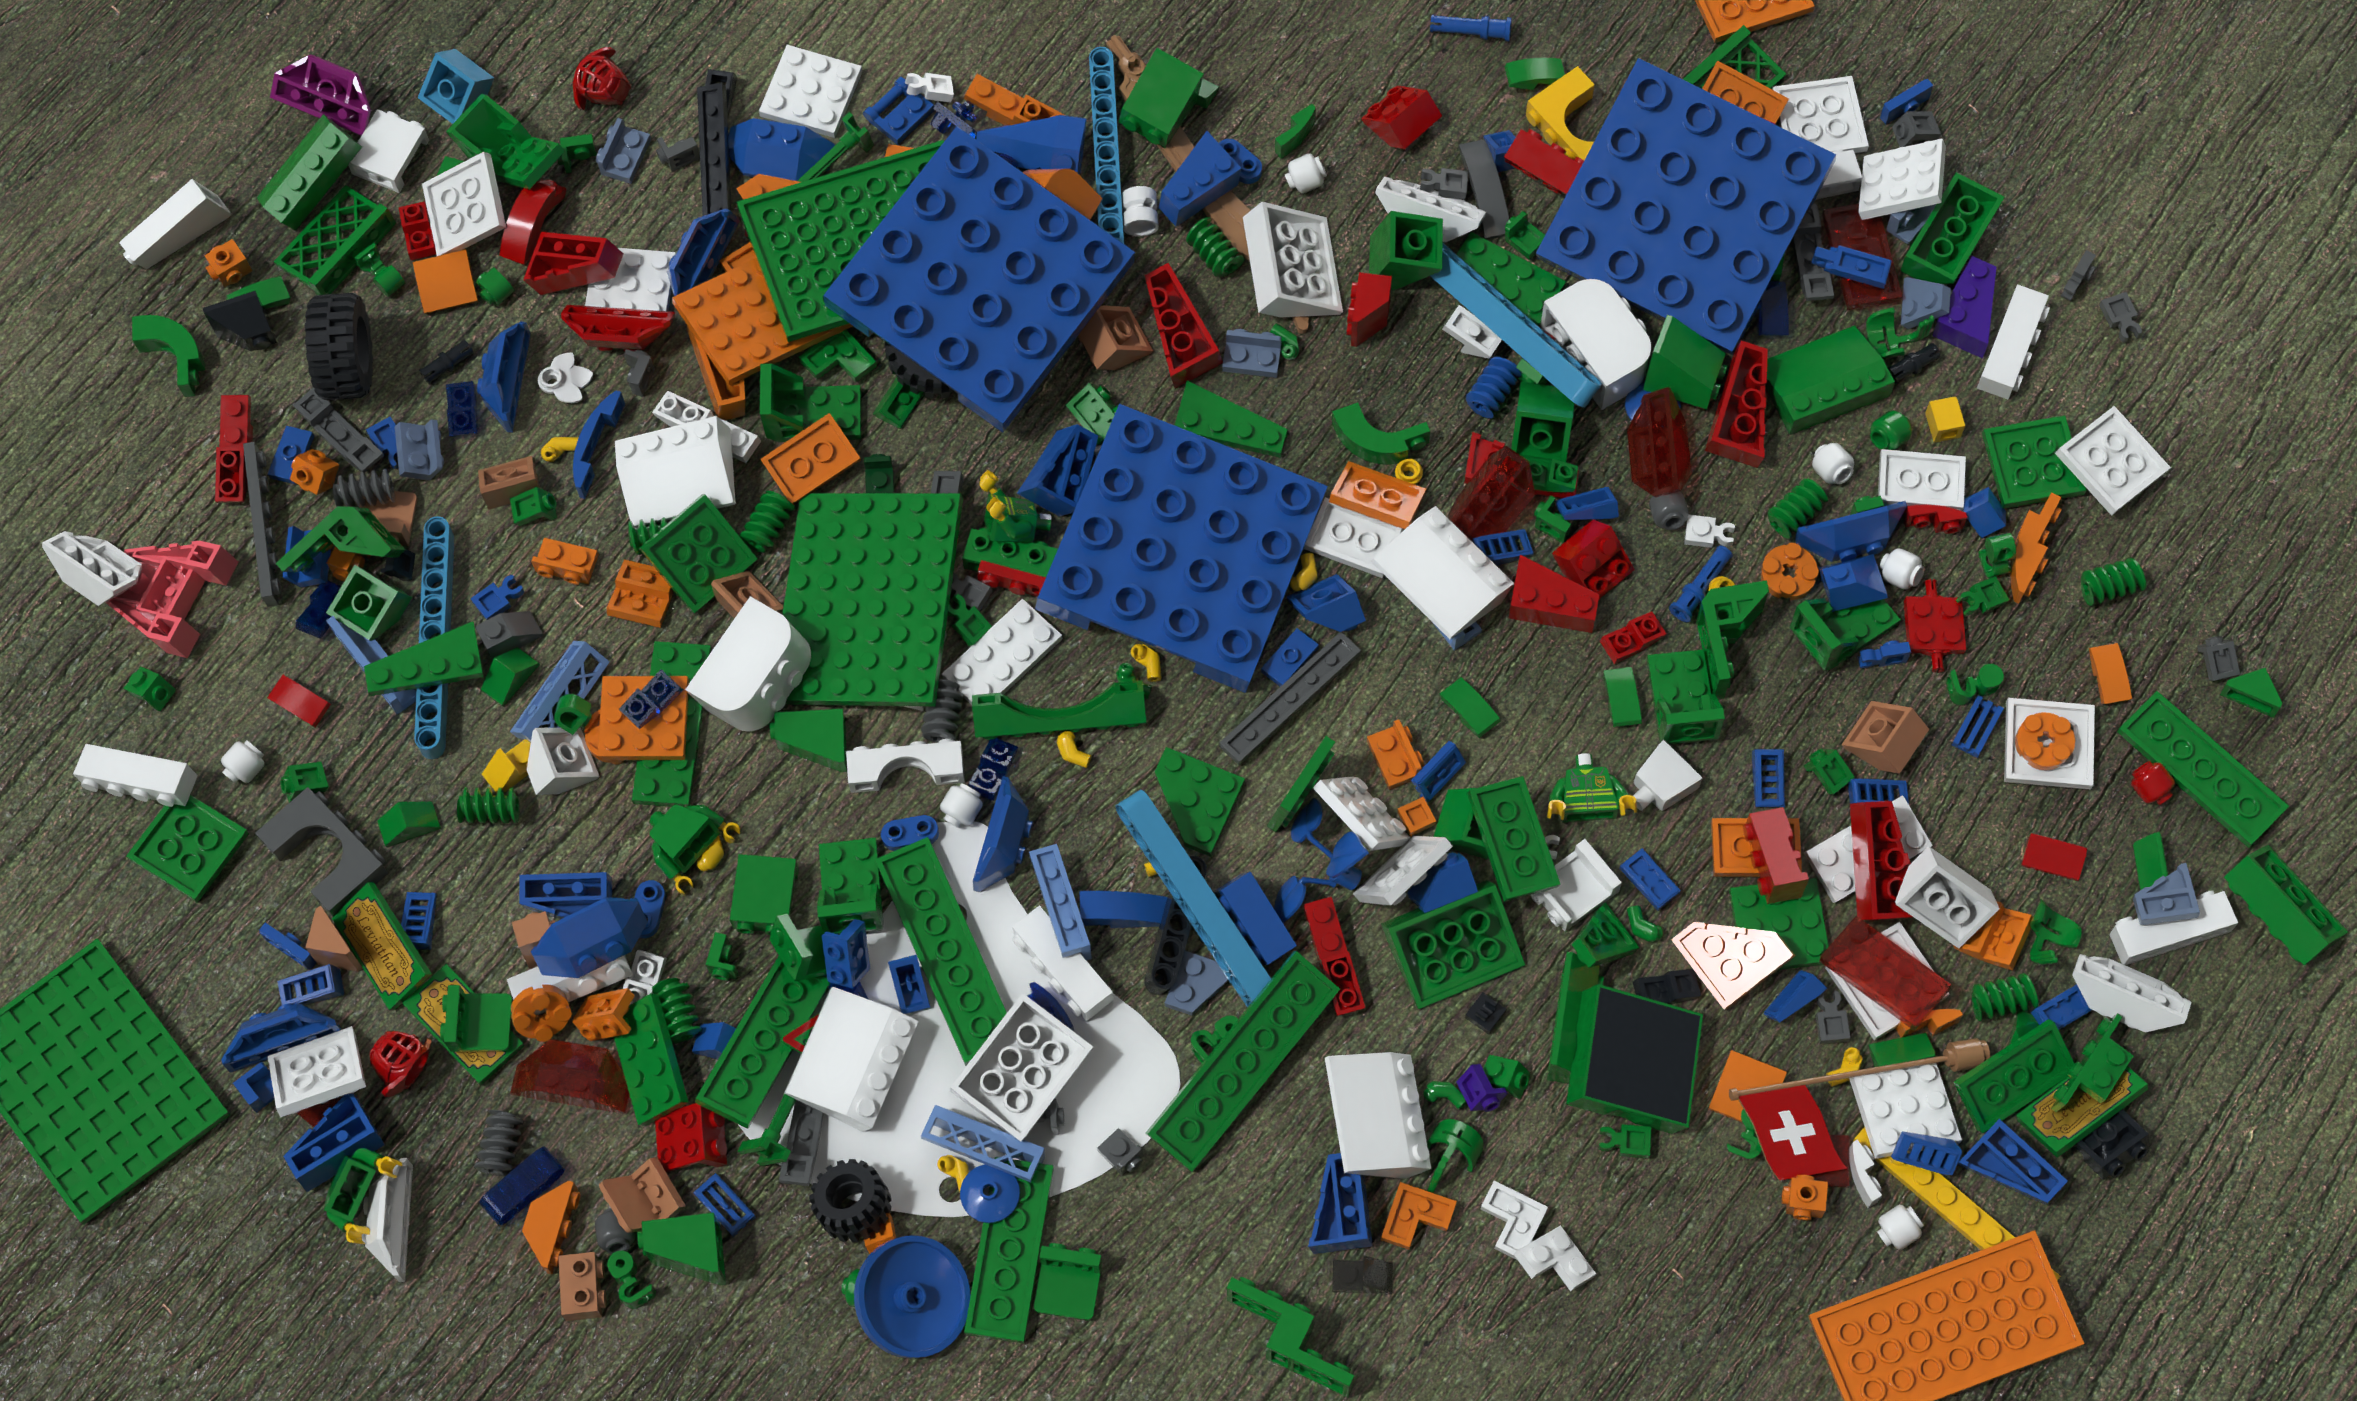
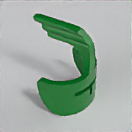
M1887 308L1871 314L1866 321L1868 342L1882 359L1903 356L1905 354L1904 348H1899L1898 345L1917 342L1927 337L1934 323V316L1931 315L1929 319L1920 321L1915 332L1904 336H1897L1894 329L1895 309ZM1883 328H1885L1886 330V337L1890 351L1887 350L1885 343L1878 344V342H1884Z
M2042 899L2030 923L2031 929L2037 936L2030 951L2031 961L2037 965L2058 963V958L2053 950L2041 951L2044 940L2059 946L2075 948L2079 945L2082 934L2080 925L2050 909ZM2047 921H2048V924H2047L2046 927H2048L2049 929H2051V930H2053V931L2059 933V935H2057V934H2055V933L2049 931L2048 929H2046L2045 927H2043L2040 923H2042L2043 925H2045V924L2047 923Z
M1444 1119L1433 1130L1427 1140L1428 1150L1431 1148V1144L1436 1142L1446 1143L1448 1147L1433 1174L1427 1189L1428 1192H1435L1455 1150H1460L1467 1158L1469 1164L1467 1171H1473L1482 1154L1484 1144L1480 1134L1471 1126L1455 1119ZM1462 1132L1460 1139L1457 1138L1458 1133Z

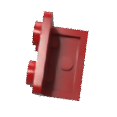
M695 1103L678 1108L656 1120L657 1157L666 1173L697 1163L714 1167L727 1165L725 1117Z

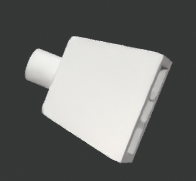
M1663 740L1635 776L1634 784L1639 791L1633 796L1636 798L1637 808L1642 811L1652 802L1659 810L1663 811L1696 791L1700 787L1702 777Z

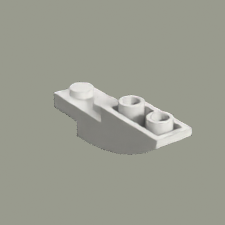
M669 391L665 393L652 412L670 427L714 416L711 410ZM722 420L731 430L732 457L746 463L760 444V438L758 435Z

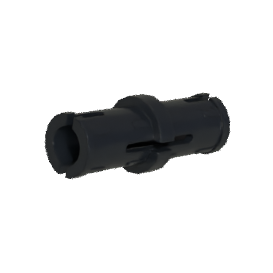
M463 339L447 352L439 353L437 359L424 368L419 369L421 376H426L424 380L431 384V382L448 370L452 372L455 369V365L473 355L474 351L471 347H468L469 344Z
M1930 343L1915 353L1906 354L1903 360L1891 367H1887L1889 372L1892 373L1891 375L1895 383L1910 374L1921 372L1922 367L1934 360H1938L1941 357L1940 352L1934 354L1935 351L1939 350L1934 343Z

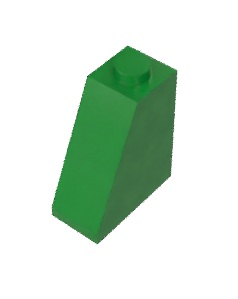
M843 709L774 713L775 722L770 723V738L776 741L779 750L840 772H847L846 718Z

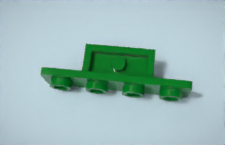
M2117 1013L2111 1019L2105 1017L2095 1031L2099 1035L2095 1041L2091 1039L2081 1053L2084 1055L2081 1063L2077 1061L2071 1067L2067 1074L2070 1080L2066 1085L2063 1083L2054 1093L2053 1098L2056 1101L2051 1108L2054 1112L2059 1111L2068 1103L2077 1087L2100 1104L2106 1100L2134 1056L2110 1039L2111 1034L2123 1016Z

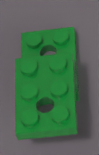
M1231 1277L1226 1288L1227 1301L1276 1324L1266 1345V1359L1348 1398L1354 1383V1375L1350 1373L1351 1369L1338 1362H1334L1332 1365L1323 1361V1356L1314 1350L1307 1349L1306 1352L1303 1351L1314 1329V1316L1310 1314L1311 1310L1299 1303H1295L1292 1306L1284 1302V1297L1274 1291L1267 1290L1265 1293L1256 1289V1284L1249 1279L1240 1277L1237 1280Z

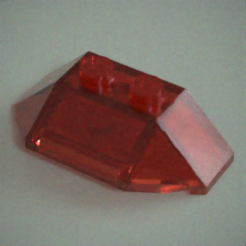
M1667 387L1643 395L1642 404L1636 411L1627 430L1632 482L1655 498L1681 491L1692 474L1687 423L1671 388Z
M1507 446L1490 455L1458 495L1447 518L1471 541L1473 538L1506 532L1535 496L1530 462Z
M553 1039L544 1043L517 1065L510 1094L514 1096L626 1114L630 1097L624 1073L607 1048Z

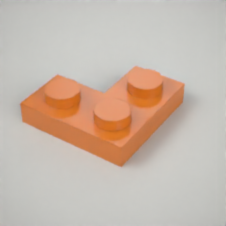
M1400 1182L1381 1240L1409 1250L1418 1222L1447 1232L1457 1201Z

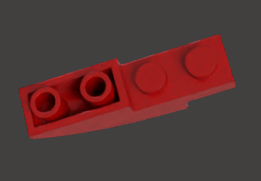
M221 395L219 447H216V503L244 502L248 481L243 444L253 442V426L250 424L251 397L249 395Z
M1332 896L1304 904L1303 908L1321 972L1340 988L1331 1000L1336 1015L1340 1016L1364 1009L1365 1004L1350 953L1347 951Z

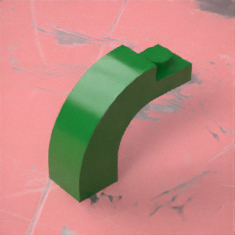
M132 316V341L139 353L164 351L176 356L177 386L184 397L195 396V386L199 385L198 371H204L206 368L203 355L191 334L178 322L163 316Z
M1358 402L1332 411V425L1339 440L1351 453L1371 463L1384 465L1398 464L1402 460L1408 459L1410 449L1413 451L1422 449L1430 440V429L1427 422L1398 432H1383L1375 429L1367 422Z

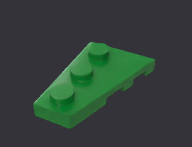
M1606 902L1597 909L1571 944L1576 950L1580 961L1586 964L1588 968L1630 956L1640 948Z

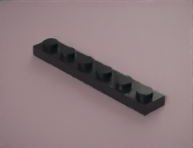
M723 83L697 87L702 216L723 209H728L732 212L726 86Z

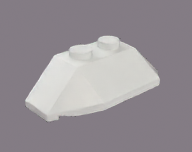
M1384 177L1375 192L1387 213L1396 211L1443 218V242H1448L1477 229L1486 214L1484 210L1478 209L1462 199L1438 196V191L1436 190L1425 192L1420 190V185L1393 180L1389 177Z
M64 531L42 542V548L62 581L98 606L134 586L142 571L141 563L106 540L89 536H73V533Z
M2079 955L2072 976L2090 1009L2110 1018L2118 1013L2123 1016L2120 1022L2130 1028L2143 1032L2185 1023L2191 1002L2186 998H2182L2177 991L2166 983L2109 958Z
M400 1158L398 1161L403 1165H396L393 1168V1174L397 1178H391L383 1174L369 1187V1197L364 1198L363 1209L364 1214L367 1215V1226L365 1227L370 1229V1235L362 1234V1241L365 1242V1247L398 1282H405L413 1165L407 1158Z

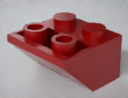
M1395 86L1387 92V96L1382 101L1373 104L1361 120L1390 147L1405 149L1440 119L1442 114L1427 90Z
M1359 272L1358 283L1352 282L1346 335L1351 336V346L1357 347L1387 326L1392 276Z
M1594 519L1552 552L1563 575L1599 594V599L1635 570L1612 527Z

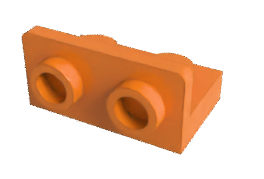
M544 538L538 556H533L531 563L535 572L542 577L553 578L555 576L563 578L570 584L578 585L579 583L589 585L599 554L594 549Z
M1399 719L1393 722V727L1367 736V743L1389 790L1411 782L1413 777L1424 767V761L1418 750L1414 752L1410 743L1413 742V738L1407 726L1403 727Z
M629 988L587 996L572 1022L580 1030L581 1035L589 1041L629 1034L631 1027L622 1017L628 1012L629 1005L635 995Z

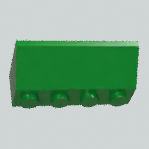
M323 114L258 195V201L263 208L282 224L296 231L361 150L362 146Z
M1956 172L1942 194V202L1936 204L1905 255L1900 271L1919 280L1938 284H1954L2005 197Z
M2269 845L2247 855L2224 876L2231 891L2241 896L2247 902L2250 912L2254 916L2261 918L2268 926L2270 934L2274 938L2281 940L2288 948L2290 956L2297 962H2301L2304 966L2315 960L2348 933L2343 925Z
M1568 951L1562 970L1547 1074L1548 1081L1569 1084L1571 1066L1577 1050L1576 1031L1582 991L1597 984L1603 985L1604 976L1599 975V965L1588 968L1586 964L1580 961L1577 954Z

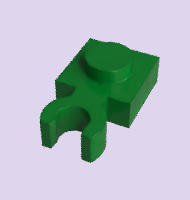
M1994 576L1974 584L1969 591L1963 592L1956 601L1957 603L1961 601L1969 603L1970 607L1963 612L1965 616H1969L1978 608H1980L1982 613L2003 606L2009 601V598L1997 577Z
M957 594L952 597L957 604V608L955 610L949 605L948 616H954L956 621L951 626L970 647L984 636L992 626L975 606L967 609L965 599Z
M1622 1124L1620 1132H1616L1611 1127L1600 1128L1599 1134L1608 1135L1611 1141L1609 1143H1599V1150L1610 1151L1617 1147L1620 1148L1619 1156L1649 1159L1651 1127Z

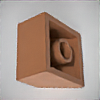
M1100 306L1078 335L1096 369L1116 370L1153 352L1130 307Z
M1871 701L1842 743V746L1878 770L1900 774L1917 747L1921 744L1929 728L1911 707Z

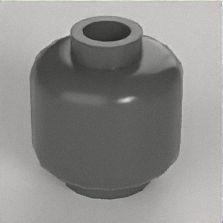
M1662 488L1650 499L1649 507L1654 523L1658 527L1666 530H1675L1680 528L1688 519L1689 510L1681 491L1673 488Z
M612 1208L606 1209L595 1220L597 1244L602 1250L610 1254L616 1251H627L635 1242V1232L628 1233L619 1225Z

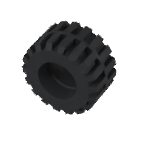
M849 1159L848 1163L841 1160L837 1161V1166L832 1167V1165L826 1167L827 1172L825 1174L820 1173L816 1177L818 1183H813L811 1187L813 1194H810L809 1201L812 1204L810 1206L812 1212L825 1231L834 1239L838 1237L842 1242H847L850 1239L853 1243L859 1242L860 1237L864 1239L870 1238V1233L873 1231L877 1233L881 1229L879 1225L881 1223L885 1224L888 1220L886 1213H891L892 1206L889 1202L892 1199L887 1186L877 1171L862 1160L859 1163L856 1159ZM854 1193H862L860 1199L853 1206L839 1209L845 1198Z

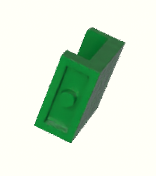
M738 855L730 913V922L733 929L743 934L763 931L771 936V930L773 929L776 917L783 914H788L790 917L795 879H798L799 873L796 859Z

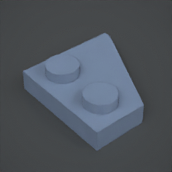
M1909 277L1904 278L1901 326L1910 329L1918 326L1920 321L1929 319L1931 315L1935 319L1948 314L1951 288L1934 282Z
M2186 863L2180 864L2177 870L2168 876H2162L2154 881L2152 886L2145 887L2134 894L2133 902L2140 925L2198 918L2200 914Z
M1184 951L1177 980L1169 990L1165 1007L1193 1016L1203 1006V1003L1219 992V989L1228 981V978L1216 961Z

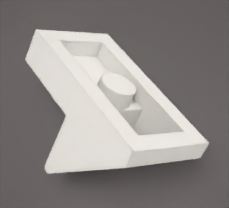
M1458 305L1442 329L1464 344L1461 349L1462 353L1488 359L1502 340L1475 315Z

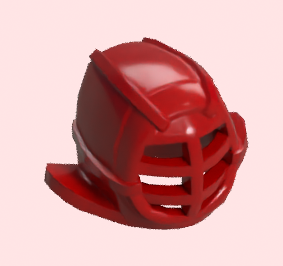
M600 48L588 54L577 66L573 78V94L575 104L580 110H585L586 100L596 104L622 105L628 96L631 84L622 70L610 59L616 53L613 48ZM590 75L592 76L590 82L587 84L588 77Z
M387 1031L385 1035L377 1040L369 1053L370 1062L377 1076L386 1085L382 1090V1094L385 1097L395 1096L415 1082L428 1060L431 1039L426 1037L425 1044L423 1045L414 1034Z

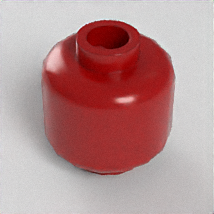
M2148 761L2131 774L2134 777L2131 781V787L2144 803L2150 804L2156 801L2160 805L2173 795L2170 790L2174 787L2175 780L2163 764L2159 762L2152 764L2151 761Z

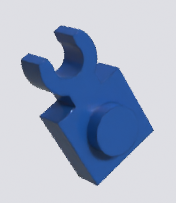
M390 416L366 429V432L373 444L383 454L389 453V463L392 468L396 469L398 468L394 460L398 456L395 436L396 425Z
M513 575L507 576L503 580L501 587L497 588L493 582L470 598L485 620L505 612L511 608L508 601L510 598L516 599L524 594V589L521 585L516 589H509L516 582Z
M1889 641L1880 646V649L1860 651V656H1858L1860 668H1868L1877 664L1879 667L1907 663L1911 653L1909 642Z

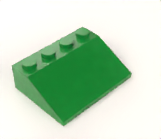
M1855 325L1767 359V383L1765 388L1789 435L1890 397L1895 384L1882 357Z
M1488 880L1476 884L1478 892L1427 913L1417 908L1381 923L1391 952L1418 1009L1525 965L1494 883Z

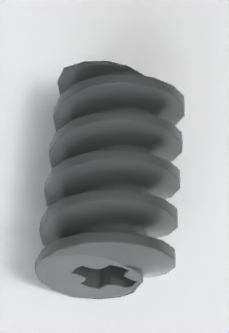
M383 469L382 477H378L375 470H373L370 479H367L365 473L361 472L359 481H356L353 474H349V480L346 483L342 475H339L337 484H333V496L336 507L344 506V503L346 507H355L356 502L362 508L365 507L366 500L370 506H376L377 499H379L381 504H387L389 497L395 503L392 478L386 469Z
M939 680L936 706L925 707L926 713L923 715L925 723L921 727L923 738L933 742H939L942 739L956 741V736L949 732L958 730V726L951 723V721H958L960 719V715L953 712L960 710L962 707L960 703L954 701L963 699V694L956 691V689L960 688L958 683L950 680Z
M488 1110L492 1116L486 1118L485 1122L489 1126L483 1130V1135L486 1139L480 1141V1146L484 1150L477 1153V1158L481 1161L476 1162L474 1168L486 1174L503 1176V1171L513 1170V1166L506 1163V1159H514L516 1157L515 1154L508 1151L509 1148L518 1147L519 1145L511 1138L512 1136H521V1132L515 1129L514 1126L523 1125L524 1121L512 1113Z

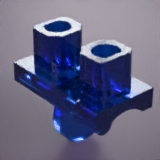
M955 101L952 108L957 111L956 114L939 102L935 104L933 108L937 113L930 123L931 126L944 134L953 123L974 139H977V131L965 123L967 119L972 123L977 119V116L972 113L974 110L972 102L966 101L960 104L958 101Z

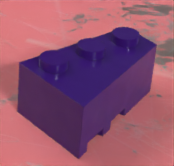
M1974 256L1970 257L1950 296L1949 313L1939 317L1932 334L1933 337L1983 359L1989 342L1996 266Z

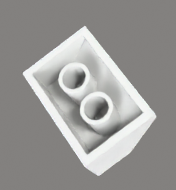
M1930 846L1908 866L1895 901L1898 907L1957 948H1960L2000 909L1992 891Z

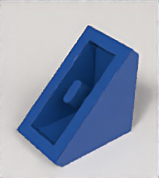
M1507 130L1484 135L1483 137L1490 149L1497 172L1516 169L1504 160L1505 154L1516 138L1512 132Z
M917 954L889 961L888 964L901 1013L907 1014L930 1008Z
M724 1022L701 1024L702 1031L697 1034L692 1053L719 1059L736 1028Z

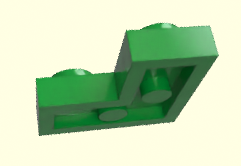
M846 329L815 344L799 356L800 362L816 380L838 364L855 382L877 367V363Z

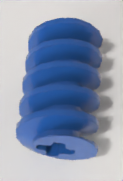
M1491 358L1488 366L1483 369V374L1478 377L1477 383L1472 386L1471 391L1466 395V402L1469 407L1482 417L1493 418L1492 411L1500 409L1498 402L1503 403L1506 400L1504 394H1510L1511 392L1509 385H1516L1517 380L1515 377L1522 376V372L1516 368L1517 365L1505 358Z

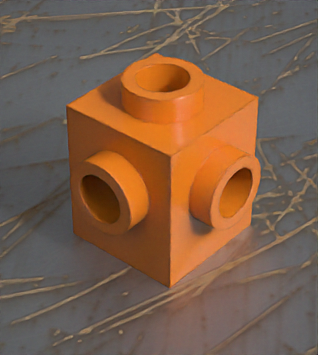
M233 239L223 245L214 247L208 254L204 255L209 263L205 268L213 281L219 279L224 288L239 282L243 276L252 272L247 259Z
M311 449L294 458L291 465L293 470L290 480L298 484L303 490L318 495L333 488L339 464L326 457L323 452Z
M1797 1175L1796 1178H1791L1788 1186H1783L1781 1203L1786 1204V1214L1793 1215V1218L1797 1220H1811V1217L1822 1218L1826 1212L1828 1182L1816 1181L1813 1176Z

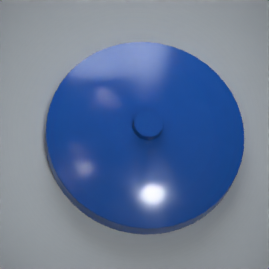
M904 1236L883 1243L866 1258L855 1282L854 1304L862 1329L875 1345L897 1357L921 1358L942 1351L958 1337L966 1323L971 1294L968 1278L962 1264L947 1247L927 1237Z

